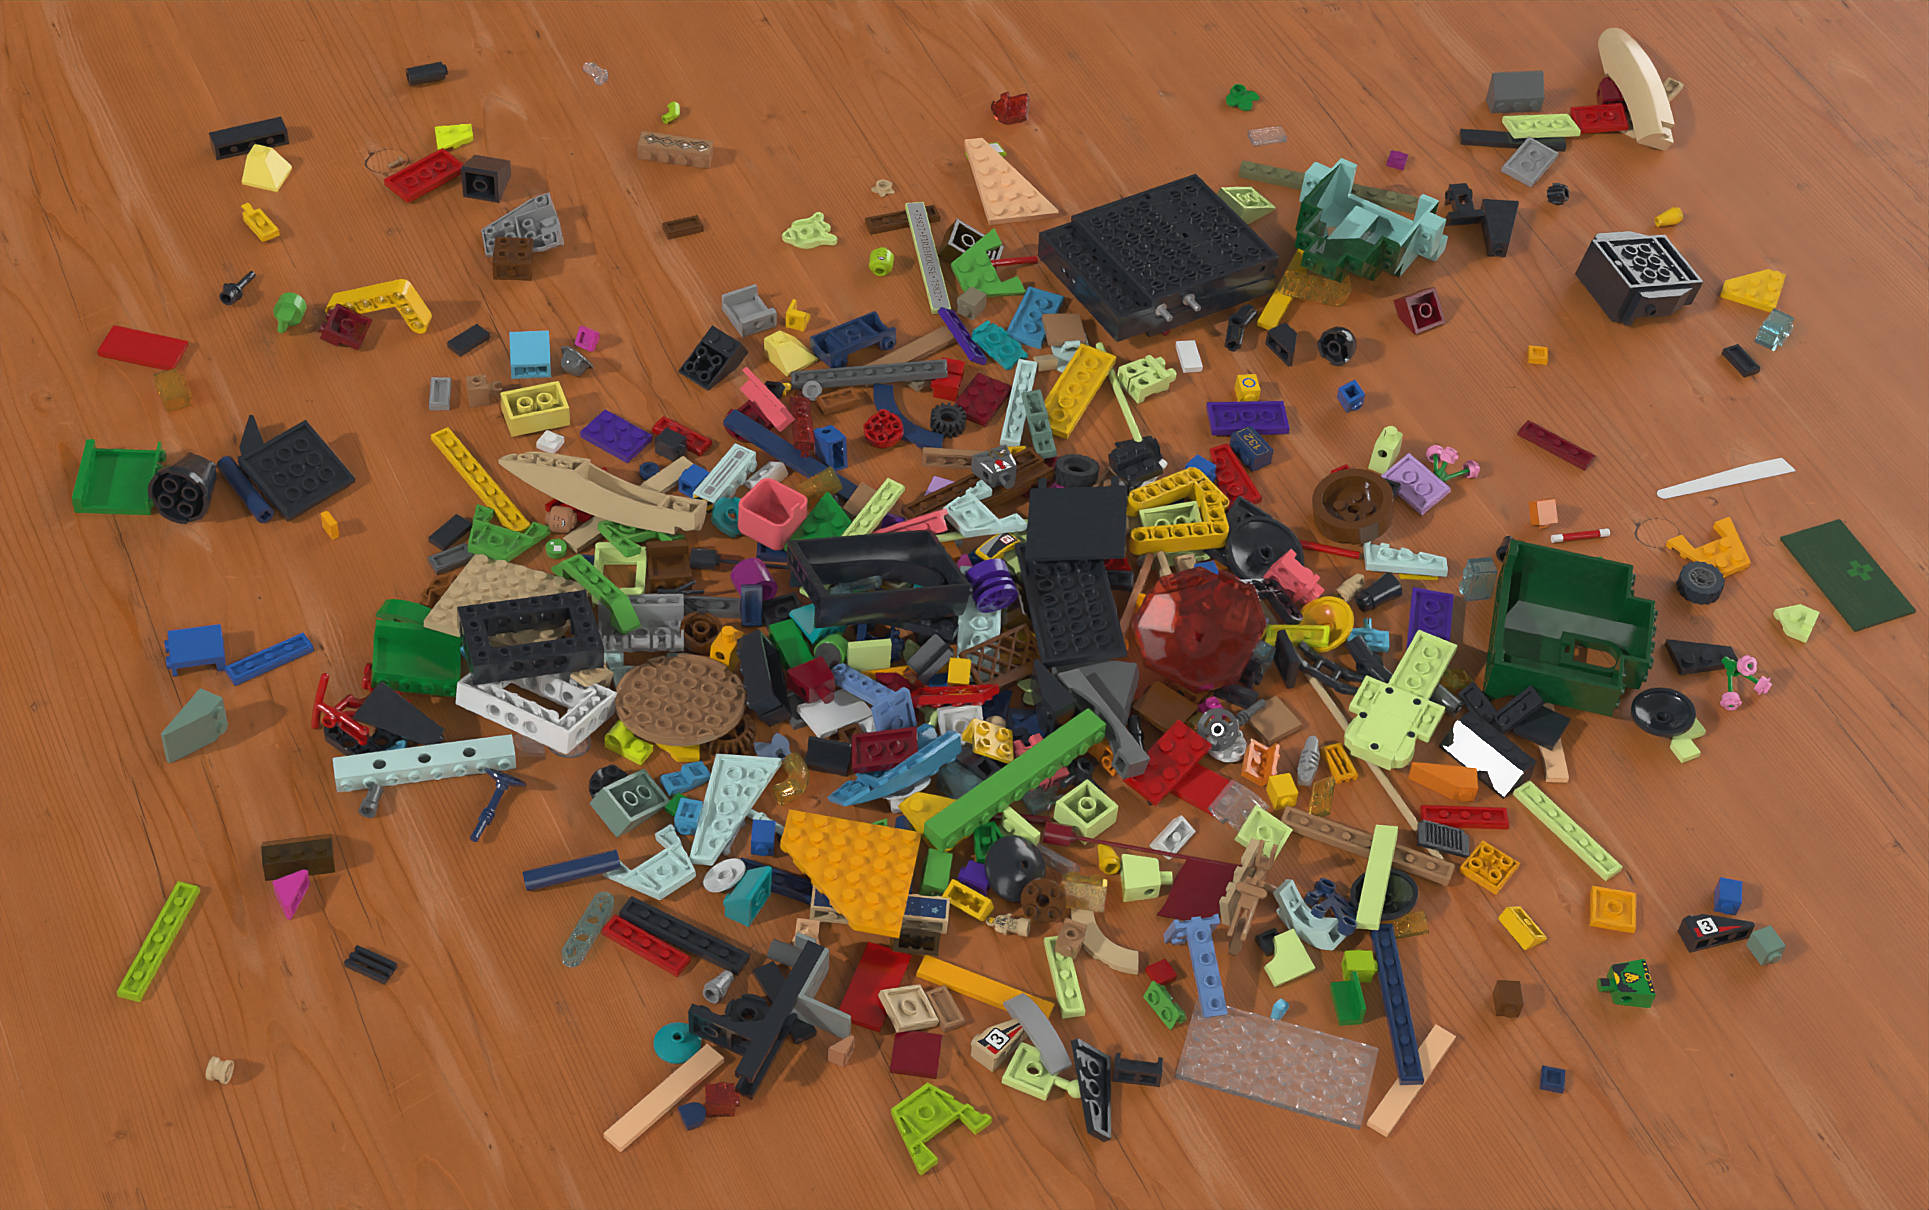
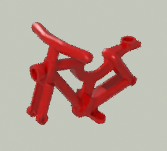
M368 662L364 668L363 674L365 676L363 677L361 687L364 690H369L371 693L374 689L371 688L372 664ZM322 673L315 695L311 727L313 729L320 727L322 711L325 713L322 719L324 726L332 728L337 723L339 728L358 740L360 745H366L368 739L364 735L369 734V727L363 726L351 718L356 711L343 710L347 707L352 709L359 708L367 697L358 699L353 694H348L336 706L327 705L323 701L329 681V674ZM395 691L401 696L402 691ZM407 698L406 700L411 704L412 700Z

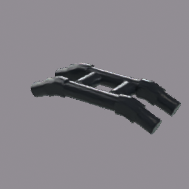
M1304 640L1298 643L1297 646L1304 652L1303 654L1309 660L1315 661L1311 667L1310 664L1297 654L1300 660L1298 669L1301 672L1330 686L1340 694L1356 695L1359 688L1343 684L1340 681L1338 682L1341 677L1347 681L1362 683L1366 675L1345 669L1321 656L1312 647H1309ZM1322 666L1333 671L1331 677L1320 672Z

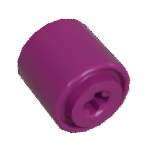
M745 559L738 563L730 574V580L740 597L741 584H762V601L774 598L778 591L776 582L761 559Z

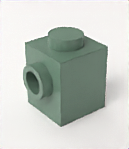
M1771 925L1752 932L1746 944L1761 966L1778 962L1782 958V953L1786 947Z

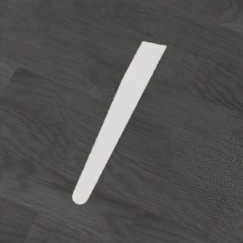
M1783 458L1749 464L1658 490L1657 495L1660 498L1667 499L1794 472L1796 470Z

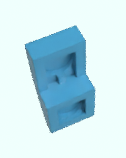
M698 761L682 765L681 771L661 775L660 783L669 796H674L678 792L681 794L710 780L711 774L704 763Z

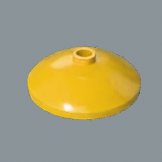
M1325 596L1317 598L1300 610L1303 620L1299 625H1324L1330 627L1328 647H1312L1316 652H1326L1341 645L1348 638L1354 626V615L1350 606L1344 600L1337 597Z

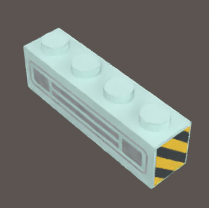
M735 443L693 492V499L707 501L706 513L712 515V509L716 502L723 497H733L736 489L745 483L747 476L751 472L755 471L757 467L756 452Z

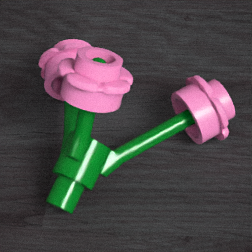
M1433 445L1427 449L1426 456L1430 462L1434 463L1433 474L1443 482L1463 474L1467 478H1477L1480 467L1473 460H1468L1467 463H1464L1462 466L1463 470L1450 475L1445 472L1448 463L1454 464L1459 459L1455 449L1451 447L1443 449L1438 445ZM1444 460L1441 468L1439 469L1438 462Z
M1745 655L1738 662L1730 660L1728 657L1722 659L1721 662L1725 665L1724 668L1727 670L1728 692L1722 695V701H1720L1722 707L1731 711L1736 710L1742 704L1739 695L1733 692L1732 677L1743 675L1756 684L1753 690L1758 692V695L1761 693L1766 695L1772 686L1769 682L1771 678L1767 679L1762 676L1758 680L1751 676L1757 670V661L1754 657Z

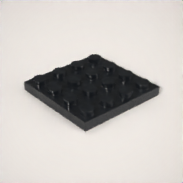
M307 420L302 421L238 458V464L287 522L352 485L356 480Z

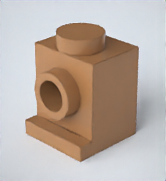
M1066 918L1056 940L1054 952L1076 959L1085 940L1087 925Z

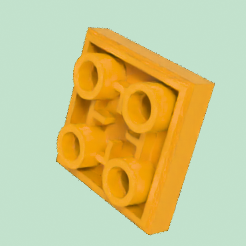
M1482 840L1460 866L1458 872L1497 895L1519 868L1520 863Z

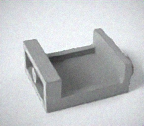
M756 284L722 295V310L742 338L775 327L777 324L776 310L774 308L768 309L757 294L758 287Z

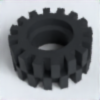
M950 402L947 405L941 403V407L936 405L932 409L930 418L932 432L944 434V438L948 436V439H951L952 435L955 438L958 437V434L961 435L965 430V410L962 411L963 408L961 406L957 408L958 404L955 403L951 406ZM943 419H951V420H953V421H952V422H946V421H943Z

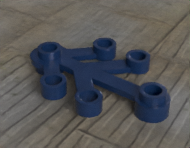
M1320 878L1314 885L1315 890L1307 892L1304 901L1313 906L1311 914L1319 919H1322L1326 911L1331 908L1339 921L1337 924L1338 932L1344 936H1350L1358 925L1356 922L1357 910L1353 907L1351 901L1335 891L1336 885L1334 882L1326 878ZM1320 897H1324L1326 899L1322 903L1317 904Z

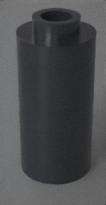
M441 61L406 68L409 86L443 80L446 78L445 75H448L446 64L443 65Z

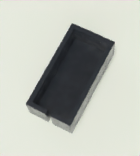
M759 629L737 639L738 649H736V653L741 660L739 668L744 676L743 687L747 692L748 698H746V703L749 709L754 710L760 721H764L769 727L791 718L792 712L779 651Z

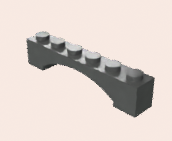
M1078 668L1058 673L1056 679L1076 700L1075 708L1081 712L1089 708L1106 723L1105 737L1114 757L1111 765L1121 778L1127 779L1143 774L1150 761L1149 756L1088 682L1086 677Z

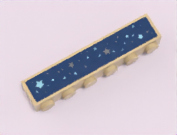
M813 885L810 920L848 924V920L842 914L839 915L831 906L827 896L824 893L821 894ZM909 894L901 928L946 934L950 898Z

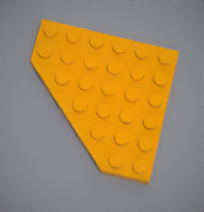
M789 809L780 843V848L784 853H788L803 874L806 873L811 878V883L821 894L824 893L827 896L831 906L839 915L842 914L848 920V925L853 930L899 938L922 832Z

